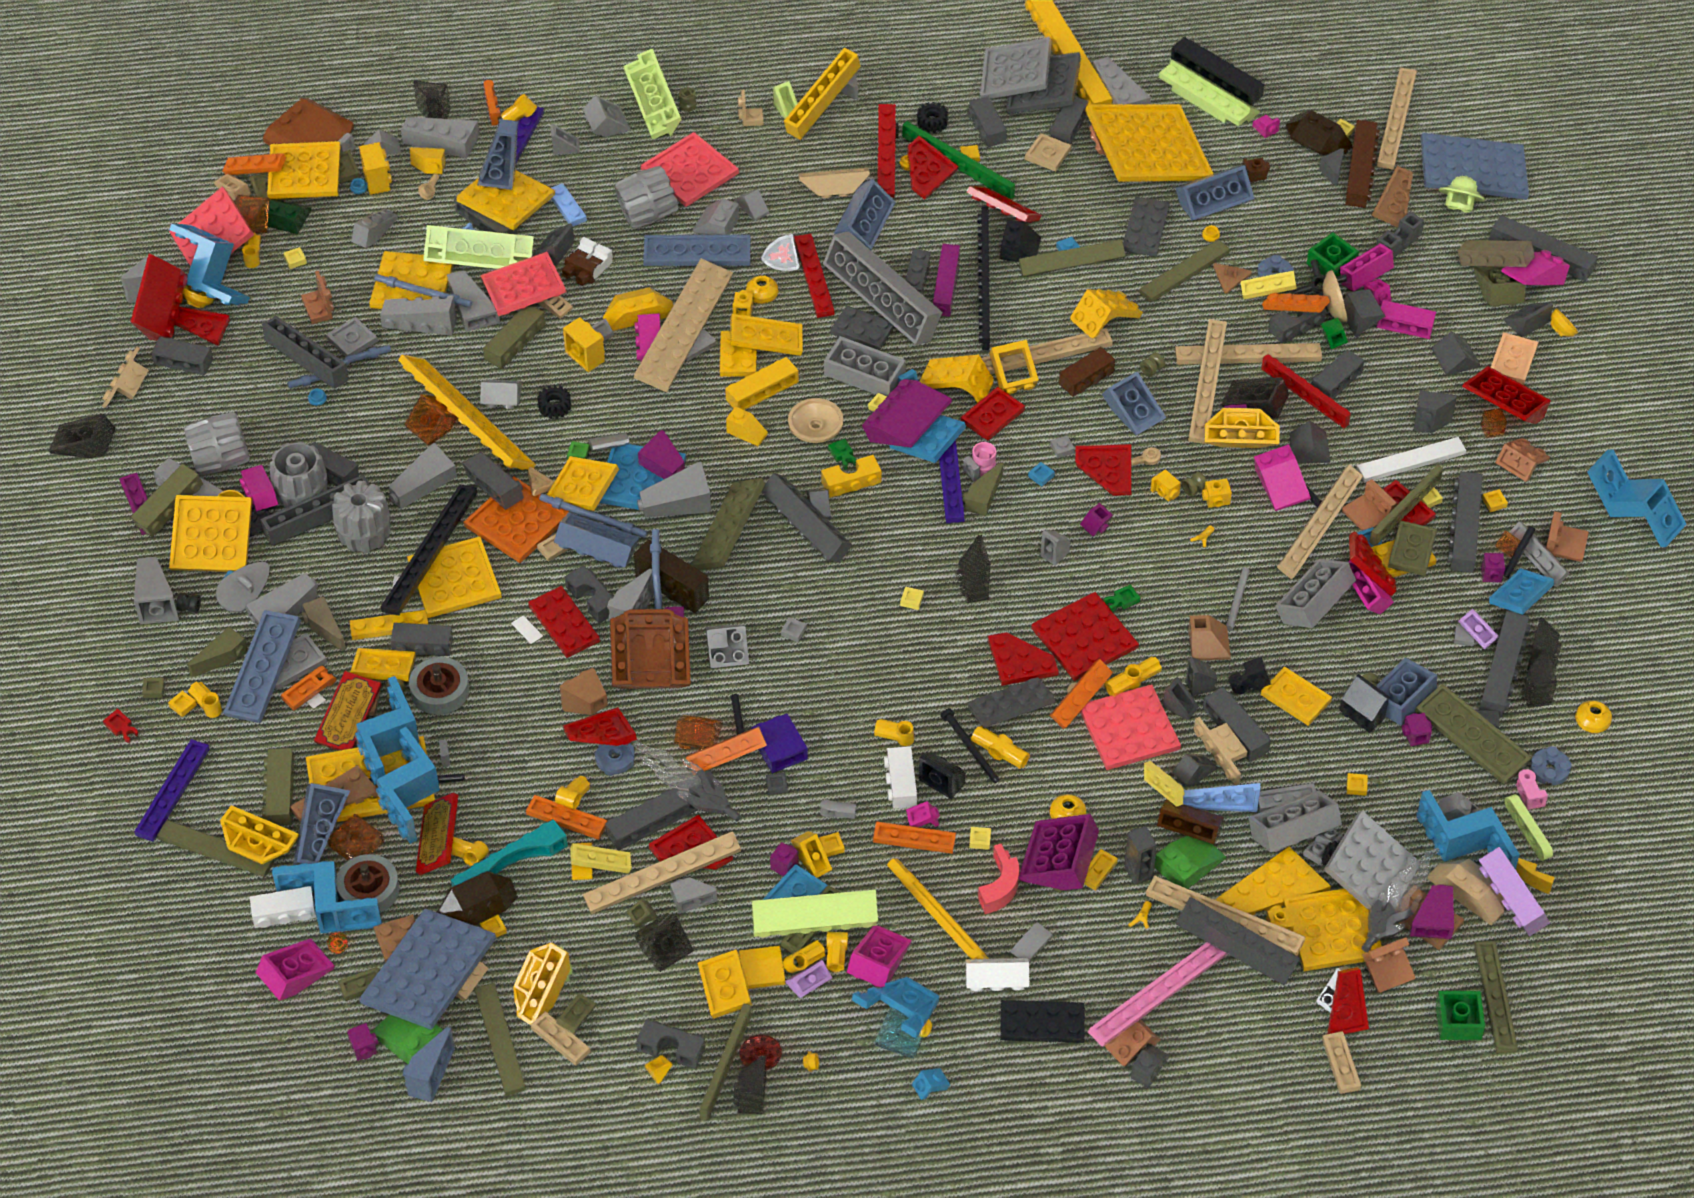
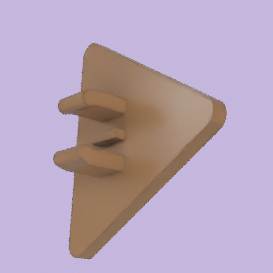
M1217 263L1213 264L1224 293L1230 292L1241 281H1244L1252 274L1250 270Z

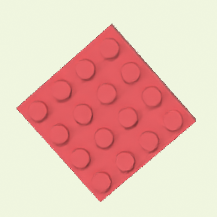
M695 132L641 165L642 171L656 166L662 167L670 179V186L675 191L676 199L685 207L739 174V169Z
M221 187L178 223L193 225L233 243L234 246L231 254L254 235L224 187ZM169 231L191 266L198 245L190 243L188 238H179L175 236V232Z
M548 252L480 275L498 316L507 315L512 311L524 309L529 305L541 303L546 299L560 296L566 292L565 286Z
M1152 684L1120 693L1115 697L1112 695L1090 701L1080 711L1106 770L1181 750V744Z

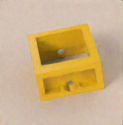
M1027 340L991 348L989 355L1000 389L1010 395L1020 389L1026 391L1035 388L1039 380ZM1023 353L1030 378L1007 383L1000 358Z

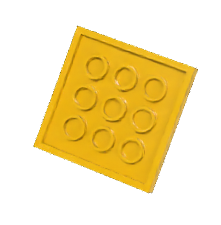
M340 141L270 144V154L283 153L287 158L281 171L268 173V199L338 196Z
M515 170L512 190L477 185L479 178H477L457 195L456 201L515 230L554 197L555 190Z
M384 251L378 274L386 277H396L403 282L446 293L448 288L447 274L452 273L454 264L423 261L424 255ZM375 281L369 305L370 308L382 309L385 299L407 298L409 301H412L419 297H422L423 300H429L432 297L398 287H388L385 283Z
M176 495L169 569L228 572V570L236 571L246 566L252 498Z
M480 536L443 546L417 587L427 618L502 598ZM413 555L407 556L408 563L412 559Z
M1345 888L1283 898L1284 908H1288L1291 921L1294 924L1293 932L1305 936V942L1298 954L1303 971L1365 962L1362 954L1367 952L1362 950V946L1368 939L1369 910ZM1381 942L1374 943L1370 951L1382 947Z

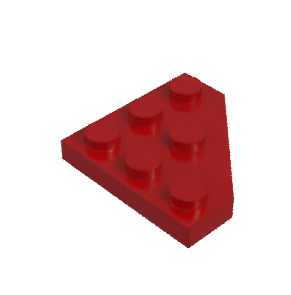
M920 136L908 145L907 153L911 189L925 200L958 170V166Z
M1131 444L1075 446V463L1079 469L1113 496L1132 495Z
M1355 531L1349 535L1350 561L1388 595L1392 596L1396 593L1395 579L1388 573L1382 564V560L1368 544L1366 537L1362 534L1359 535Z
M1007 632L988 635V643L1002 686L1026 682L1037 677L1043 679L1058 676L1059 671L1053 655Z
M618 707L563 725L564 733L569 741L620 746L637 740L635 731Z
M697 815L648 845L651 852L661 862L718 837L700 815ZM733 855L703 868L717 870L731 862Z

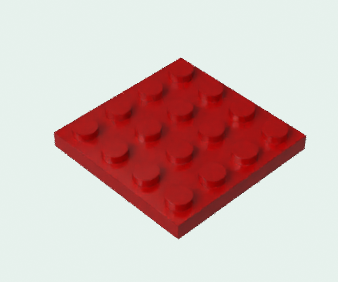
M1096 592L1031 624V629L1074 681L1082 678L1096 660L1100 659L1107 665L1139 648V643Z

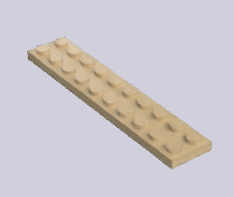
M700 259L634 374L635 379L668 392L700 332L730 282L733 272Z

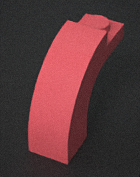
M1002 844L994 845L993 857L1001 876L993 883L978 887V900L985 915L1006 906L1013 899L1018 888L1019 863L1017 857L1010 858L1008 850H1004Z

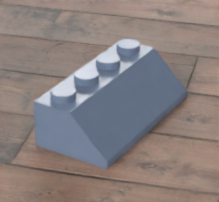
M1245 165L1235 166L1175 187L1179 203L1191 220H1196L1255 199Z
M874 179L862 183L855 191L834 234L849 231L866 247L872 250L896 202Z
M569 512L559 523L554 543L559 544L558 546L564 549H574L578 554H588L598 561H607L615 567L625 568L631 560L640 537Z

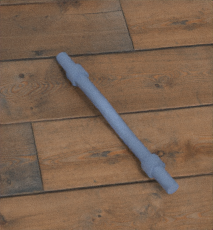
M376 274L374 278L375 281L385 283L388 287H398L431 297L439 296L440 299H446L447 296L454 295L456 306L458 304L469 308L472 306L471 300L461 298L457 294L452 293L450 295L413 285L392 276L386 277Z
M387 345L380 348H369L368 351L347 356L342 361L348 365L367 358L374 359L378 355L391 352V347ZM307 374L299 379L288 381L287 385L289 389L301 385L304 387L321 379L315 375L309 376Z
M543 493L540 495V501L551 504L556 509H564L577 515L603 522L629 534H635L643 538L647 536L648 531L637 528L632 523H624L564 502V499L559 497L553 498Z
M652 529L650 553H652L654 609H662L659 560L661 544H659V529Z

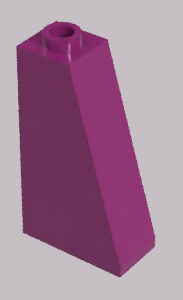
M942 243L933 304L942 311L941 316H951L959 274L960 245Z

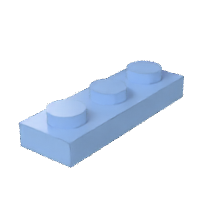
M564 184L552 187L555 190V196L551 200L568 224L571 223L573 226L586 222V215Z

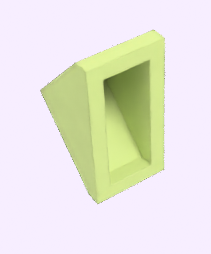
M789 81L773 87L774 106L784 119L798 104Z

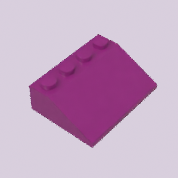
M903 379L867 418L862 427L872 443L911 448L949 406L952 399L917 380Z
M1085 814L1035 821L1018 879L1023 882L1060 890L1083 888L1099 834V829L1092 815Z

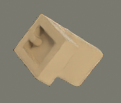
M741 90V97H738V106L742 107V109H738L739 120L742 119L743 126L764 125L762 108L746 109L745 90Z

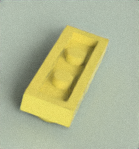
M1294 271L1241 281L1244 300L1297 289Z
M1152 761L1144 763V780L1176 807L1183 805L1184 789L1182 785L1178 784Z
M575 843L570 847L571 865L628 874L631 871L630 852Z

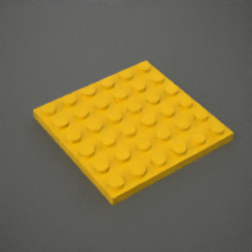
M1087 104L1085 110L1118 182L1195 181L1214 174L1180 104Z

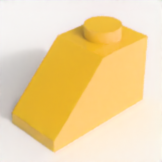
M410 147L411 165L426 174H443L446 164L445 149Z
M735 406L726 418L727 433L759 447L768 435L766 429L753 414Z
M807 831L791 840L793 847L798 851V858L810 874L818 878L832 870L816 833Z

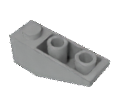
M382 209L355 222L351 242L364 248L375 244L398 219V215L392 213L389 209Z

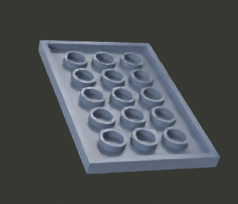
M1430 133L1421 134L1425 188L1439 189L1448 187L1455 177L1467 176L1476 181L1478 194L1528 199L1529 190L1524 145Z
M425 908L359 998L360 1003L432 1030L495 941V933Z

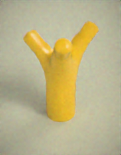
M1209 525L1202 533L1191 538L1190 541L1201 540L1205 548L1207 538L1214 532V527Z
M1145 901L1139 914L1128 926L1132 927L1139 921H1142L1145 929H1148L1147 917L1152 903Z

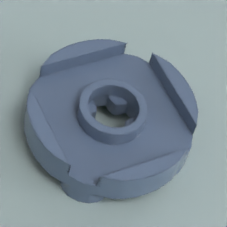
M1273 255L1258 264L1257 276L1259 278L1277 274L1272 273V271H1277L1279 274L1293 271L1294 269L1281 256Z
M631 743L620 746L599 744L598 749L595 751L597 766L608 776L623 773L634 766L635 752ZM613 753L620 755L618 758H611Z
M1550 746L1547 749L1537 751L1533 755L1530 770L1535 773L1538 782L1559 785L1567 780L1572 765L1564 753L1556 747ZM1547 764L1553 765L1554 769L1547 768Z

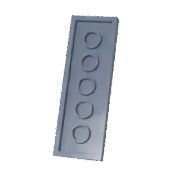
M644 235L643 263L644 266H697L700 259H704L717 266H750L751 236Z
M264 610L223 713L225 716L257 723L262 722L301 623L300 617Z

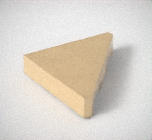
M529 468L527 474L532 495L536 496L548 492L554 481L534 468Z

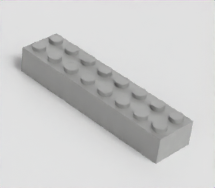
M849 231L834 234L823 264L915 345L931 342L942 311Z

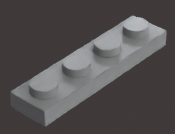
M1519 521L1507 536L1518 547L1528 527ZM1533 534L1523 553L1544 576L1554 579V586L1558 587L1570 573Z

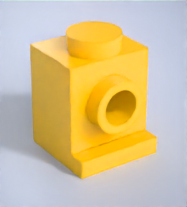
M747 290L735 292L733 314L751 316L753 293Z
M1165 469L1152 478L1151 491H1157L1159 496L1164 497L1169 502L1179 496L1181 482Z
M1276 905L1267 910L1266 921L1293 932L1294 924L1291 921L1287 907L1282 908L1280 905Z

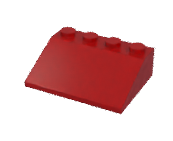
M148 254L131 323L149 340L158 341L159 337L171 338L174 335V324L179 316L178 309L183 301V289L187 285L188 279L187 275L180 268L152 254Z
M1489 366L1466 381L1462 386L1525 422L1537 424L1544 419L1551 402L1550 399Z

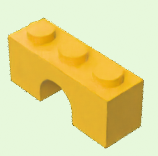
M874 455L857 459L856 472L854 473L843 472L839 465L821 470V482L824 488L828 490L829 498L881 483L882 471Z

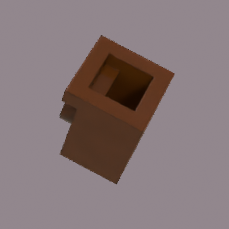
M1263 158L1243 159L1242 165H1245L1250 182L1267 179V174L1270 171L1268 161L1264 162Z

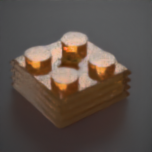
M357 814L352 815L328 839L329 847L347 861L360 855L372 854L384 843L383 834Z

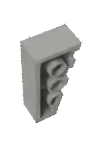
M1109 57L1092 62V66L1113 98L1112 104L1151 103V97Z
M407 117L401 127L404 144L420 148L445 149V154L465 159L469 156L480 136L478 121Z
M454 295L447 296L446 299H440L439 296H436L429 300H423L422 297H419L412 301H409L407 298L385 299L380 314L382 328L452 336L457 321Z

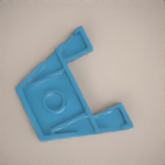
M905 977L885 983V986L879 989L872 987L862 994L859 991L853 993L852 1001L865 1009H868L879 1000L883 1001L891 1008H895L908 1017L902 1023L901 1030L917 1038L937 1006L939 995L912 979Z

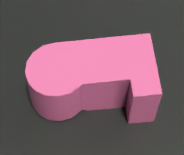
M1524 769L1519 772L1516 784L1523 804L1527 810L1545 807L1548 797L1546 791L1539 790L1535 781V773Z

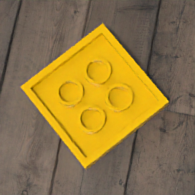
M570 456L547 495L553 498L559 497L569 504L595 511L619 471L618 465Z

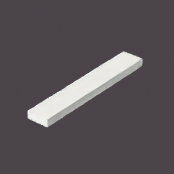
M1459 437L1363 463L1357 465L1356 470L1363 475L1362 481L1366 483L1371 479H1380L1465 455L1466 449Z

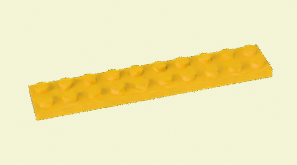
M403 354L400 356L398 361L403 365V368L412 373L414 379L422 383L428 392L434 394L436 400L444 404L451 414L456 415L458 421L469 428L470 433L478 436L481 439L480 442L492 450V454L501 458L506 467L529 470L530 467L534 468L536 466L524 452L426 359Z

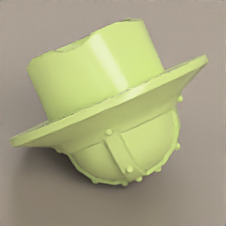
M1455 177L1451 185L1439 188L1440 192L1447 194L1445 205L1452 210L1459 209L1469 213L1473 211L1475 201H1485V198L1478 194L1476 181L1471 177Z

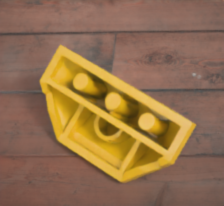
M648 287L615 295L603 319H606L611 329L615 331L635 326V322H638V315L659 314L660 320L665 319L674 305L672 300Z
M1222 408L1205 423L1204 443L1228 448H1262L1279 445V425L1261 409Z
M230 805L220 820L228 850L262 865L289 852L299 837V834L232 805Z
M553 942L529 951L513 986L517 1017L531 1025L545 1011L548 1013L553 1008L570 972L569 952Z

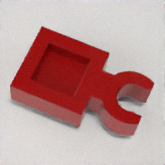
M118 708L103 720V724L114 735L118 736L122 733L123 739L127 743L131 742L127 736L128 734L133 733L136 737L138 736L137 729L129 727L132 724L131 720Z

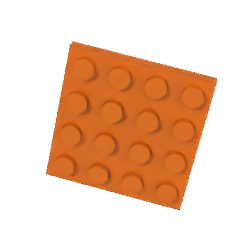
M513 476V480H518L523 487L522 494L524 499L505 510L490 497L463 523L464 527L521 563L537 548V544L546 540L558 529L560 521L569 511L556 509L551 504L540 501L541 494L533 496L530 486Z

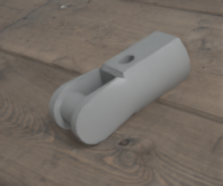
M823 800L820 802V814L823 817L855 819L857 804Z

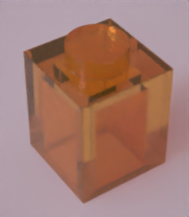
M1502 408L1484 410L1481 427L1486 439L1504 436L1507 420Z

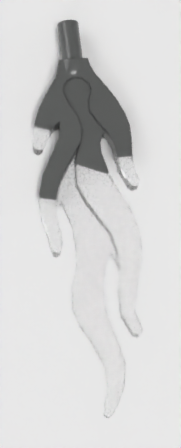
M638 739L633 741L635 747L641 753L653 757L664 764L668 771H664L652 759L642 758V762L650 766L663 783L683 790L677 792L678 797L686 800L696 809L722 815L727 814L736 822L741 819V815L731 808L721 783L717 779H713L715 787L713 789L706 773L698 765L683 759V765L691 770L688 771L678 765L668 752L645 746Z
M1438 848L1428 851L1422 857L1418 872L1412 880L1405 883L1406 877L1416 867V858H1412L1409 866L1392 879L1384 911H1381V907L1385 901L1386 892L1382 891L1379 894L1377 901L1369 911L1368 939L1362 946L1363 951L1369 952L1374 943L1395 936L1405 927L1404 923L1400 925L1393 924L1408 919L1417 910L1422 896H1417L1411 906L1408 907L1410 898L1427 881L1429 862L1432 856L1439 852Z

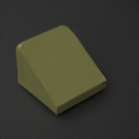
M642 898L626 911L636 927L658 917L650 903Z

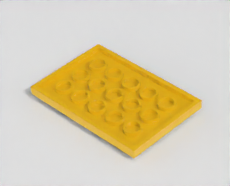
M419 736V745L427 755L424 736ZM358 748L306 757L309 783L326 785L357 765L368 778H371V772L366 769L363 760L365 758L363 755H360ZM401 750L380 757L385 775L410 762L409 760L405 761ZM432 794L406 809L423 807L425 804L434 801L435 796ZM372 796L364 799L362 803H352L344 806L345 809H342L336 822L388 812L387 810L383 811L378 803L380 797L373 798Z

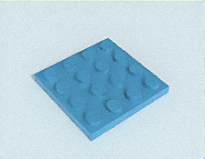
M629 444L611 449L607 463L617 464L619 471L599 503L639 510L637 500L640 499V491L664 480L639 465L638 452L644 446ZM679 453L680 456L682 457V459H683L684 462H685V461H686V454H685V453Z

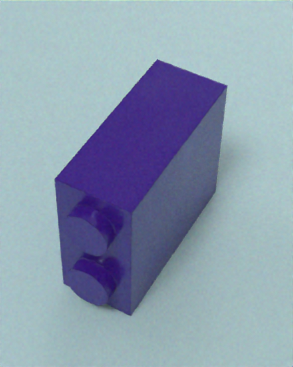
M787 713L751 727L753 729L759 726L767 746L758 750L771 773L808 759V748Z

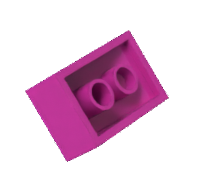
M1541 250V252H1534L1535 257L1526 267H1504L1501 272L1524 285H1564L1570 265L1565 263L1563 258L1551 255L1550 251Z
M1289 445L1254 456L1255 471L1275 511L1311 499L1297 460Z
M873 926L852 952L847 973L855 978L865 980L876 987H884L885 983L890 982L912 940L881 926Z
M310 938L262 955L255 973L277 999L281 1001L298 994L333 970L335 966Z

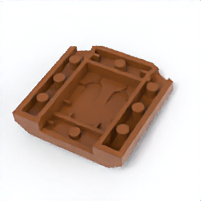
M301 98L267 127L263 136V142L269 146L270 144L336 142L346 133L351 134V131L354 130V123L309 98Z
M629 609L623 614L610 619L612 687L620 689L683 688L690 686L688 618L676 615L669 609Z

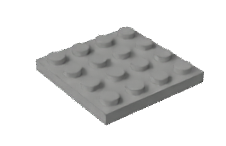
M1050 37L985 49L980 97L989 96L990 99L1047 89L1052 44Z
M1362 810L1355 816L1325 866L1324 871L1369 911L1378 899L1383 902L1381 911H1384L1388 902H1390L1394 909L1396 908L1421 862Z

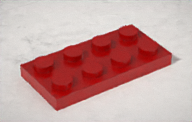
M969 186L967 193L971 194V198L974 200H983L987 202V206L994 209L997 207L1001 209V213L1007 216H1015L1017 221L1032 223L1033 221H1040L1042 216L985 186Z
M562 586L528 602L529 608L566 658L600 642L598 634Z

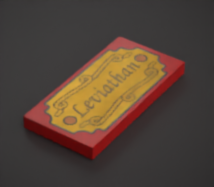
M344 671L314 738V742L338 751L354 748L357 743L355 737L357 732L356 724L367 720L382 686L381 683Z
M454 792L424 805L416 873L419 875L428 873L451 862L459 796Z

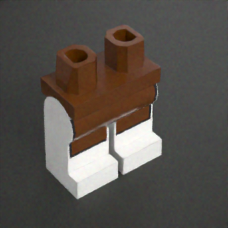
M583 237L577 249L564 259L565 266L562 269V276L566 279L571 278L572 275L575 276L577 284L581 286L587 282L592 284L612 263V250L600 244L597 245L596 242Z

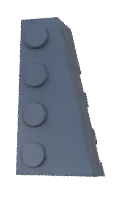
M500 119L481 168L477 185L513 189L518 121Z
M313 783L307 786L293 865L319 862L350 790Z

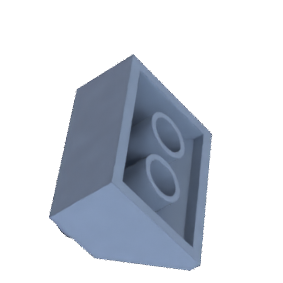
M1405 657L1376 685L1377 688L1389 696L1385 717L1402 726L1405 722V717L1414 714L1416 707L1437 689V675Z

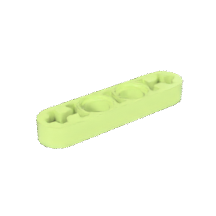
M1514 794L1506 797L1505 806L1538 858L1541 861L1552 858L1553 850L1519 796Z

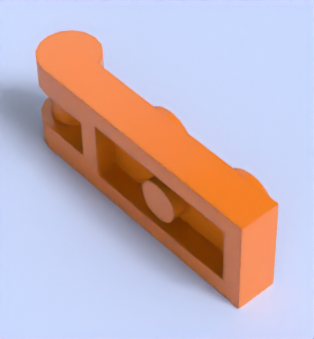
M486 80L484 81L485 98L491 125L495 126L498 125V118L501 117L499 107L496 108L498 101L493 90L494 82Z
M323 665L319 666L282 693L281 699L295 711L327 686H332L336 682V677L333 674H329Z

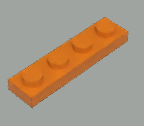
M283 153L228 157L222 171L224 174L229 175L281 171L287 157Z
M1272 293L1268 295L1262 306L1264 310L1321 313L1330 303L1328 296Z
M1100 659L1096 660L1049 716L1062 729L1067 728L1113 672Z
M758 726L686 756V760L694 776L701 769L703 771L709 770L765 747L767 743Z
M534 795L526 809V815L546 822L554 819L560 827L600 840L606 829V819L577 809L573 810Z
M876 822L873 843L953 854L956 833Z

